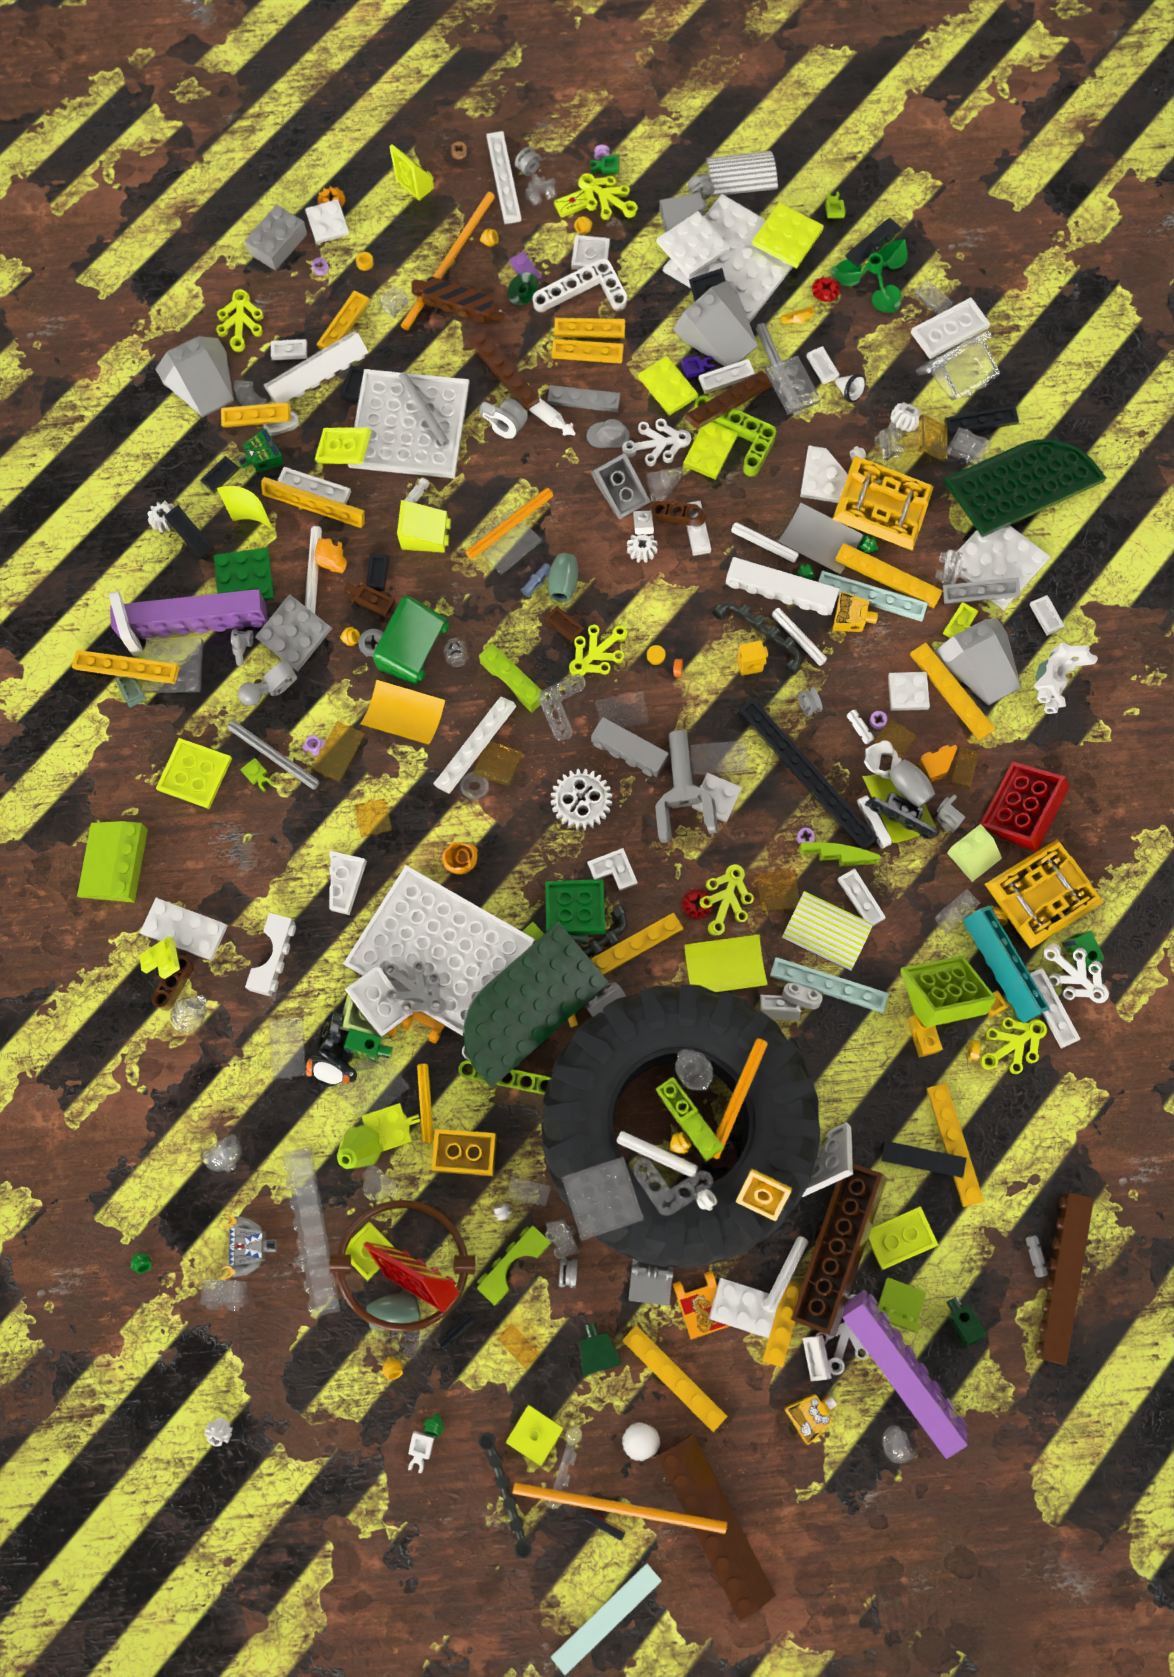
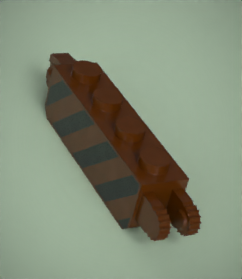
M433 276L427 278L426 282L418 279L411 282L412 294L422 298V302L428 306H435L446 312H454L461 317H469L480 323L489 324L490 320L499 322L504 320L506 310L495 305L494 298L491 295Z

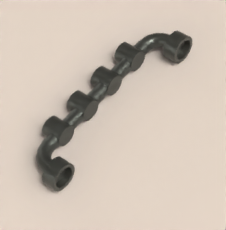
M727 602L714 606L711 613L718 620L724 619L727 615L726 610H733L740 619L748 621L753 629L761 631L769 641L777 643L782 651L789 652L794 659H789L785 663L784 669L791 675L797 674L800 670L801 656L799 651L794 648L795 642L792 638L782 639L779 636L781 632L777 627L772 626L769 629L764 625L766 623L765 618L761 615H758L756 618L750 614L752 612L751 608L746 604L740 607L735 603Z
M623 905L610 913L614 920L619 919V926L582 949L586 955L592 953L595 956L604 950L602 946L606 943H609L611 946L620 940L618 936L627 927L625 916L627 910Z
M485 1432L479 1437L478 1444L482 1450L488 1451L490 1457L489 1465L494 1469L497 1478L496 1486L501 1490L504 1499L503 1507L508 1511L511 1520L510 1528L517 1537L518 1542L515 1545L514 1552L518 1558L526 1559L532 1552V1545L526 1540L523 1531L524 1522L518 1516L515 1507L516 1499L511 1495L508 1487L509 1478L504 1475L501 1466L502 1457L497 1454L495 1448L496 1438L492 1433Z

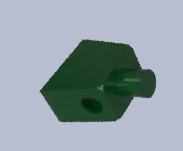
M957 1297L946 1302L951 1311L948 1321L963 1349L981 1341L987 1335L969 1305L962 1307ZM959 1317L965 1318L966 1322H962Z
M596 1322L584 1325L587 1338L579 1340L583 1376L622 1365L608 1332L599 1334Z

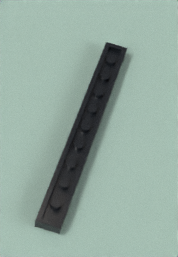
M754 698L739 709L738 712L859 848L866 850L878 840V837Z

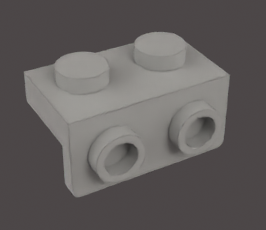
M955 794L951 798H945L936 810L939 814L935 818L945 830L952 833L955 832L965 819L963 814L951 806L957 798Z
M609 983L603 987L601 992L594 995L584 1004V1007L593 1017L599 1012L603 1013L602 1009L615 999L626 997V995L617 983Z

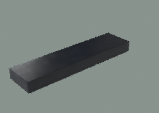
M1014 405L945 417L944 422L948 436L1016 425L1019 423V418Z
M885 1141L881 1161L963 1178L966 1157Z

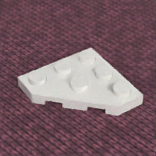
M808 446L800 497L838 503L848 474L827 448Z
M847 1122L831 1129L825 1136L827 1141L822 1148L819 1147L810 1182L802 1197L853 1174L851 1126Z

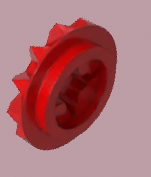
M822 276L813 283L812 293L816 299L830 302L838 297L840 284L837 283V279L834 280L831 276ZM823 286H825V287L830 286V287H829V290H828V289L823 290Z
M692 889L685 894L682 907L690 918L703 919L711 913L713 904L706 909L700 906L698 911H696L695 904L690 903L696 902L698 897L700 899L705 896L710 897L707 891ZM704 899V904L708 906L709 901Z

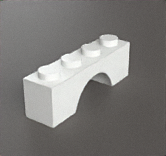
M269 913L263 932L271 938L273 952L267 963L257 968H251L245 986L249 991L271 997L273 992H276L278 975L284 969L283 959L290 950L289 940L296 931L295 922L291 918Z

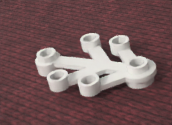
M658 419L656 421V429L664 431L671 436L665 438L650 429L648 423L641 422L638 425L639 433L645 434L653 440L638 443L627 441L622 446V452L627 457H633L637 450L656 447L652 453L647 454L645 457V463L648 466H653L667 445L673 444L670 450L663 453L664 462L671 463L677 451L690 444L691 435L686 430L676 431L668 426L664 419Z
M1052 943L1044 950L1046 959L1057 962L1070 974L1059 975L1052 973L1048 978L1051 985L1058 986L1059 983L1082 984L1087 988L1075 989L1072 986L1066 987L1063 992V996L1066 999L1090 997L1092 1001L1097 1003H1103L1108 999V988L1102 984V964L1100 962L1094 961L1089 966V972L1093 974V982L1087 978L1085 961L1087 952L1085 949L1077 948L1073 953V958L1077 961L1078 969H1076L1061 956L1062 950L1059 945ZM1049 952H1053L1055 956L1050 955ZM1077 952L1082 953L1083 957H1079ZM1092 966H1097L1099 970H1094ZM1052 977L1056 978L1058 982H1054ZM1067 991H1071L1073 995H1069Z
M856 1294L849 1295L848 1300L854 1297ZM846 1322L839 1325L836 1336L841 1335L834 1357L828 1360L830 1373L834 1375H840L844 1371L845 1365L842 1358L849 1338L855 1348V1356L858 1359L864 1360L868 1356V1352ZM818 1332L815 1335L819 1336L820 1334H824V1344H826L829 1339L833 1338V1336H830L822 1332ZM859 1349H863L865 1351V1355L863 1357H859ZM833 1362L839 1364L837 1370L832 1369L831 1365Z

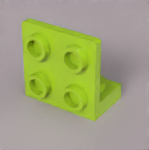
M886 1278L877 1307L881 1312L884 1311L891 1321L890 1324L918 1333L921 1324L917 1322L926 1292L891 1278Z

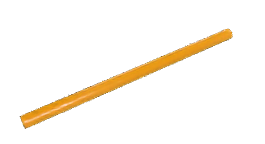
M488 192L433 277L443 278L494 200L495 196L493 193ZM419 297L402 322L401 327L403 329L409 330L424 307L425 303L422 302V298Z
M514 1484L513 1494L726 1534L727 1522L526 1484Z

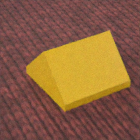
M751 1169L736 1202L776 1221L792 1188Z

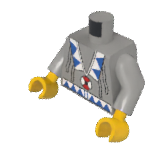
M230 1214L222 1215L229 1218L227 1224L221 1223L222 1226L229 1227L228 1266L220 1268V1270L225 1269L228 1274L221 1277L222 1280L228 1279L231 1276L248 1275L257 1269L261 1262L265 1261L266 1252L277 1251V1240H266V1232L261 1231L260 1225L251 1219L233 1217Z

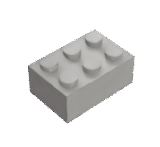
M276 204L248 236L245 244L251 256L276 271L307 235L303 220Z

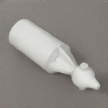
M540 399V403L529 409V411L549 426L563 429L562 434L564 436L576 434L573 430L574 424H565L561 414L542 399Z

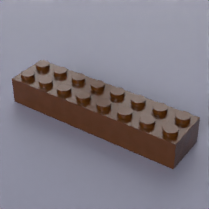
M853 1164V1174L837 1181L791 1317L792 1321L836 1337L843 1315L844 1303L848 1300L887 1181V1177L883 1173Z

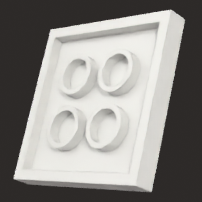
M699 211L657 238L658 245L688 278L730 251L729 244Z

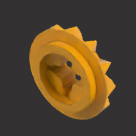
M330 186L329 189L323 188V191L319 192L318 204L330 202L329 198L331 195L333 196L332 201L339 200L341 208L345 203L344 193L338 187L332 188Z

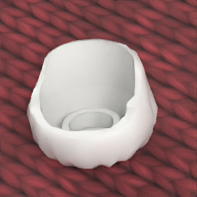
M642 1422L630 1425L622 1438L624 1451L631 1459L636 1461H644L657 1453L660 1446L658 1432L653 1427Z

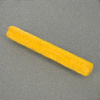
M419 1064L417 1070L423 1143H432L434 1139L428 1064Z

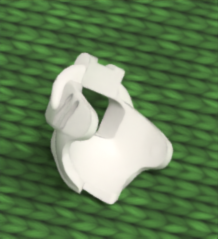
M883 740L866 749L864 763L871 772L880 775L882 778L889 779L890 771L879 770L881 755H891L893 757L891 769L900 763L902 759L898 758V754L893 749L892 744L889 741Z

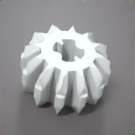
M905 402L902 404L898 403L890 417L891 423L896 425V428H900L902 431L906 430L907 432L915 431L922 420L921 411L916 409V406L906 404Z
M165 500L162 504L157 502V506H151L152 511L148 512V522L154 530L159 529L163 533L167 529L170 532V527L172 526L164 518V515L175 507L172 503L168 504Z
M632 535L631 540L627 542V553L631 554V559L637 558L638 563L641 559L646 563L648 558L653 560L654 554L657 553L656 547L658 543L654 540L653 535Z

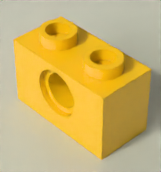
M762 640L739 645L737 662L741 676L763 671L768 651L766 646L763 647Z
M916 1015L907 1019L919 1058L938 1053L942 1050L935 1026L925 1028Z

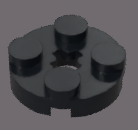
M333 1011L328 1013L324 1020L327 1023L320 1030L318 1038L319 1049L331 1051L333 1044L338 1043L341 1032L338 1030L339 1026L343 1023L344 1015Z

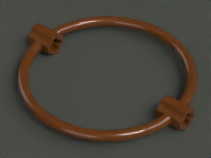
M394 1200L370 1208L350 1225L341 1240L337 1255H330L329 1274L337 1275V1281L344 1299L351 1309L363 1320L384 1330L407 1332L428 1327L451 1311L464 1291L467 1276L475 1274L476 1259L475 1255L467 1254L460 1232L442 1212L421 1202ZM397 1208L419 1210L436 1218L453 1236L459 1251V1255H454L453 1262L454 1275H459L456 1286L459 1295L444 1313L438 1310L425 1319L411 1323H393L371 1315L355 1300L349 1290L345 1274L351 1273V1255H346V1251L357 1229L374 1215Z

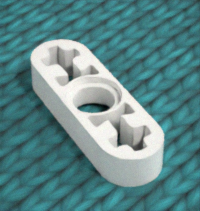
M864 796L857 799L858 807L870 830L878 837V845L881 848L891 845V838L878 813L865 806V802L869 800V797Z

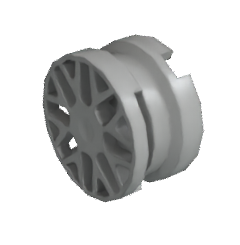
M526 147L518 154L515 166L525 176H530L539 168V160L541 161L542 159L531 147Z
M702 174L700 177L696 175L688 182V189L691 194L700 192L702 199L706 200L714 193V186L707 174Z
M810 687L809 691L798 692L799 704L807 717L813 715V712L822 711V703L814 687Z
M561 1258L559 1287L565 1288V1286H570V1288H576L578 1259L568 1261L567 1258ZM564 1266H566V1270H565V1280H563V1277H564Z

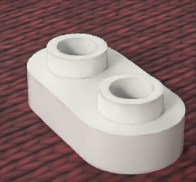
M795 983L786 984L782 992V996L786 1001L808 1009H817L822 1002V995L818 991Z

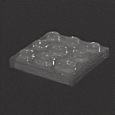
M202 637L146 638L145 660L178 664L180 669L175 684L144 680L143 691L145 693L200 692L203 657Z
M624 1157L562 1177L581 1241L644 1221Z

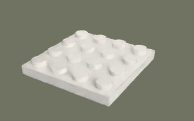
M1009 525L983 538L976 530L947 562L946 566L967 583L1019 577L1021 592L1048 562L1050 556ZM1014 598L990 601L1004 610Z

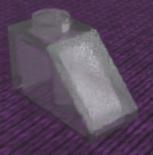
M683 468L648 473L646 483L650 500L663 501L669 498L682 480Z

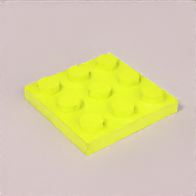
M779 202L752 240V245L797 268L823 231L824 225Z
M179 738L156 789L210 809L232 757Z

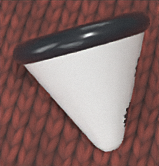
M861 373L835 380L836 385L849 403L859 400L865 390L866 380Z

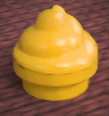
M585 216L579 217L575 221V229L579 234H588L591 231L593 222Z
M485 229L480 241L489 247L497 244L498 234L496 230Z
M353 627L345 628L340 636V639L348 646L357 644L360 638L359 631Z
M994 907L992 910L1001 926L1006 925L1008 922L1007 915L1001 908Z
M684 1132L674 1134L670 1142L669 1151L680 1154L688 1152L692 1146L688 1136Z
M387 1357L382 1369L383 1375L388 1380L397 1379L403 1374V1365L401 1361Z

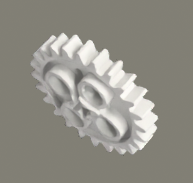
M577 769L576 774L569 771V777L563 774L564 781L558 779L557 784L559 786H553V790L556 793H551V797L554 798V800H551V805L555 806L552 810L553 812H558L556 818L563 817L562 824L568 821L569 828L575 824L576 830L579 829L580 825L586 830L588 824L591 828H594L593 822L600 825L599 818L606 819L605 813H610V809L607 806H612V801L608 800L612 798V794L608 793L610 786L605 787L607 781L603 780L600 782L601 775L594 777V771L589 775L587 774V769L584 770L583 774L580 773L579 769ZM580 783L584 784L585 787L582 790H578L575 786ZM589 787H593L588 793H586ZM592 795H598L600 799L598 801H592L590 797ZM585 796V801L581 800L578 803V798L582 799ZM565 798H571L573 802L571 804H565L563 800ZM586 809L588 813L582 816L578 814V811Z

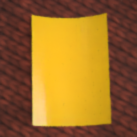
M376 680L369 708L360 724L429 745L437 730L445 700Z

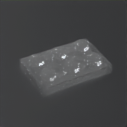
M798 356L765 368V372L787 414L820 403L821 398Z

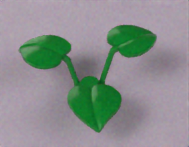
M906 240L894 241L883 247L879 253L871 254L863 270L862 265L857 268L846 259L831 267V274L841 285L851 287L860 282V275H863L869 268L870 272L878 274L881 288L872 296L873 306L882 312H896L901 304V293L894 285H888L884 288L881 270L883 266L886 267L887 265L891 269H898L904 266L908 257Z

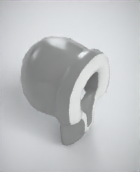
M511 398L505 399L500 407H495L485 401L480 406V415L491 422L492 429L504 438L511 439L515 437L528 419L527 410L520 402Z

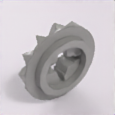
M369 629L362 633L358 641L360 651L366 656L373 657L378 644L375 645L374 649L369 644L372 643L373 637L376 643H379L383 632L378 629Z

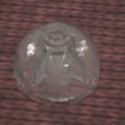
M231 1134L217 1141L211 1149L209 1147L205 1149L199 1156L203 1163L212 1171L219 1172L225 1170L229 1172L237 1167L236 1162L241 1157L242 1147L236 1135Z

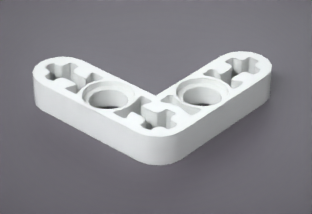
M120 592L109 593L118 631L123 643L134 657L143 654L141 643L130 628Z

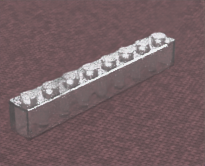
M307 1147L285 1152V1158L282 1159L284 1170L288 1171L289 1178H286V1185L288 1191L291 1190L292 1194L289 1202L292 1211L294 1210L296 1217L293 1219V1226L299 1235V1239L296 1240L298 1251L302 1252L303 1257L300 1260L302 1272H305L306 1275L304 1289L306 1293L309 1292L310 1301H307L308 1311L310 1314L312 1313L313 1317L340 1312L334 1274H329L331 1254L312 1149Z

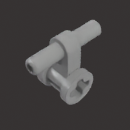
M238 629L232 630V651L238 666L244 664L243 654L246 646L252 647L253 645L252 630H247V632L238 631Z

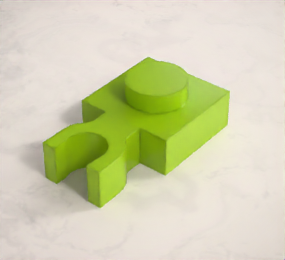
M836 191L835 196H831L830 192H827L825 204L827 218L845 217L843 200H838L839 191Z
M256 758L240 769L253 785L258 782L263 792L266 791L263 787L264 783H269L273 786L270 779L264 777L268 772Z

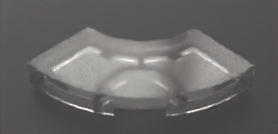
M234 381L235 393L242 406L268 404L266 398H262L254 392L251 381Z

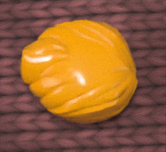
M318 539L315 548L316 563L332 572L343 573L347 566V560L343 556L342 542H338V545L335 546L331 539Z
M466 842L451 843L442 855L444 867L454 874L462 875L468 873L476 865L478 849Z

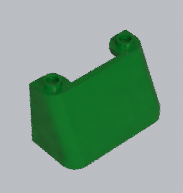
M404 595L374 651L373 659L377 669L417 686L419 681H423L426 675L424 663L438 635L442 636L449 630L450 624L448 619L416 599Z

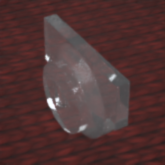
M374 1165L369 1166L363 1173V1176L366 1178L363 1183V1192L372 1201H382L388 1196L393 1199L401 1189V1186Z

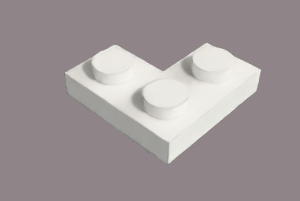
M623 848L587 862L594 880L613 874L619 891L638 884Z

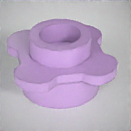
M309 735L305 744H303V750L311 752L313 756H317L320 753L321 747L325 746V741L323 739L319 740L315 735Z

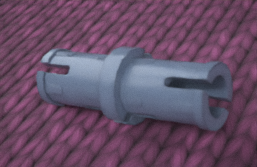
M544 563L535 574L530 576L531 579L521 588V592L529 598L538 587L544 584L543 581L548 577L551 567Z

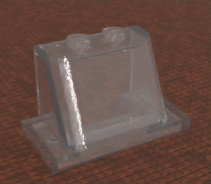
M990 330L971 337L917 368L918 376L930 372L951 401L961 396L965 398L973 394V389L975 388L981 389L987 386V381L1000 374L985 342L992 338Z

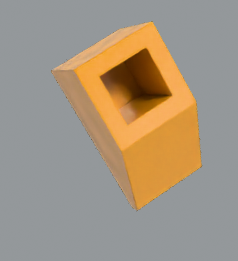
M949 745L941 747L938 752L933 754L928 752L921 756L918 766L930 782L945 777L956 753L957 746L949 747Z

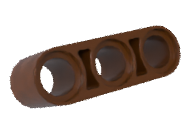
M660 500L656 501L651 507L654 516L662 523L697 527L703 525L706 521L705 513L696 504Z
M183 955L178 956L179 965L182 962H186V967L176 971L166 979L162 978L152 996V1003L163 1011L170 1010L174 1006L193 971V963ZM176 979V985L169 987L170 981ZM163 996H166V997H167L166 1003L163 1004V1005H160V1003H159L160 999H161Z

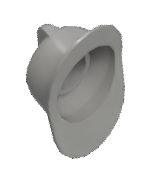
M609 419L592 425L588 429L586 436L587 441L594 447L619 448L629 441L630 435L626 426L620 421Z

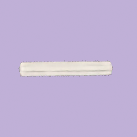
M737 522L734 523L731 530L732 533L791 562H795L798 558V552Z
M780 608L773 611L772 617L819 666L823 665L827 661V657Z
M621 1131L617 1138V1143L685 1175L693 1177L697 1171L696 1165L628 1133Z
M802 1236L797 1237L764 1304V1308L767 1311L774 1312L808 1244L806 1238Z

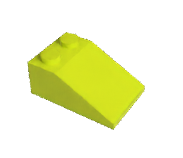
M391 145L390 151L396 181L420 201L434 189L433 176L428 171L423 170L417 161H413L397 147Z

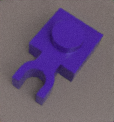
M699 356L682 359L681 364L686 378L702 375L704 370H713L715 365L707 364L711 361L712 357H706L704 360H700Z

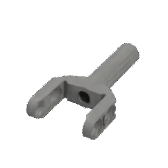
M682 730L673 731L669 734L674 787L664 794L655 805L658 836L661 843L670 842L672 837L670 807L674 809L702 803L704 823L709 834L718 833L715 800L708 792L692 783L687 732Z

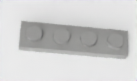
M550 385L548 405L618 412L620 393Z
M1019 577L943 585L944 604L1020 597Z

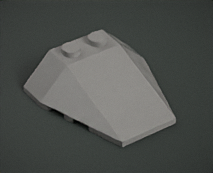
M728 281L713 286L683 312L673 328L684 343L709 357L711 356L714 361L725 367L741 362L758 347L739 294Z
M198 336L167 351L156 367V371L163 384L167 388L169 387L179 398H182L201 417H205L234 402L227 353L218 338Z
M998 618L985 619L951 637L934 651L945 667L957 677V680L966 684L971 689L970 691L988 706L1021 689L1008 634Z

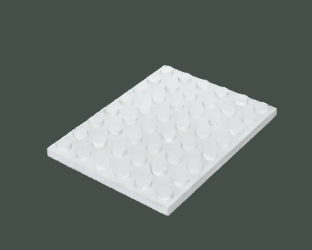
M405 866L343 964L363 976L377 965L383 971L385 965L393 963L398 966L399 972L416 985L413 964L416 961L423 962L425 965L423 973L424 990L431 996V985L428 983V975L433 972L439 974V997L445 1000L446 1009L438 1016L431 1015L428 1011L422 1012L463 1036L466 1012L473 998L536 940L410 867ZM417 966L415 969L420 970L422 966ZM390 968V969H388L387 971H388V972H393L394 969H393V968ZM432 977L430 980H431V981H436L437 978H436V977ZM396 980L390 981L398 992L409 991ZM420 998L404 1000L411 1001L413 1004L425 1003ZM434 1003L432 1006L438 1007L440 1004Z

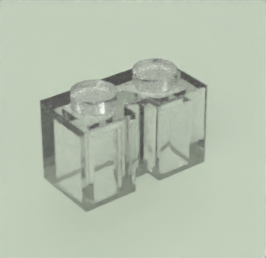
M959 427L949 445L947 454L958 459L961 457L967 460L966 463L975 465L984 460L992 442Z
M966 889L934 919L948 933L960 923L963 917H967L975 910L980 902Z
M203 1279L200 1305H207V1310H219V1306H227V1311H239L240 1307H246L248 1281Z

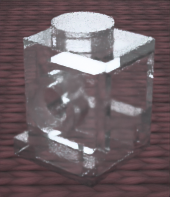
M394 285L379 299L382 310L394 319L397 317L396 314L408 304L406 292Z

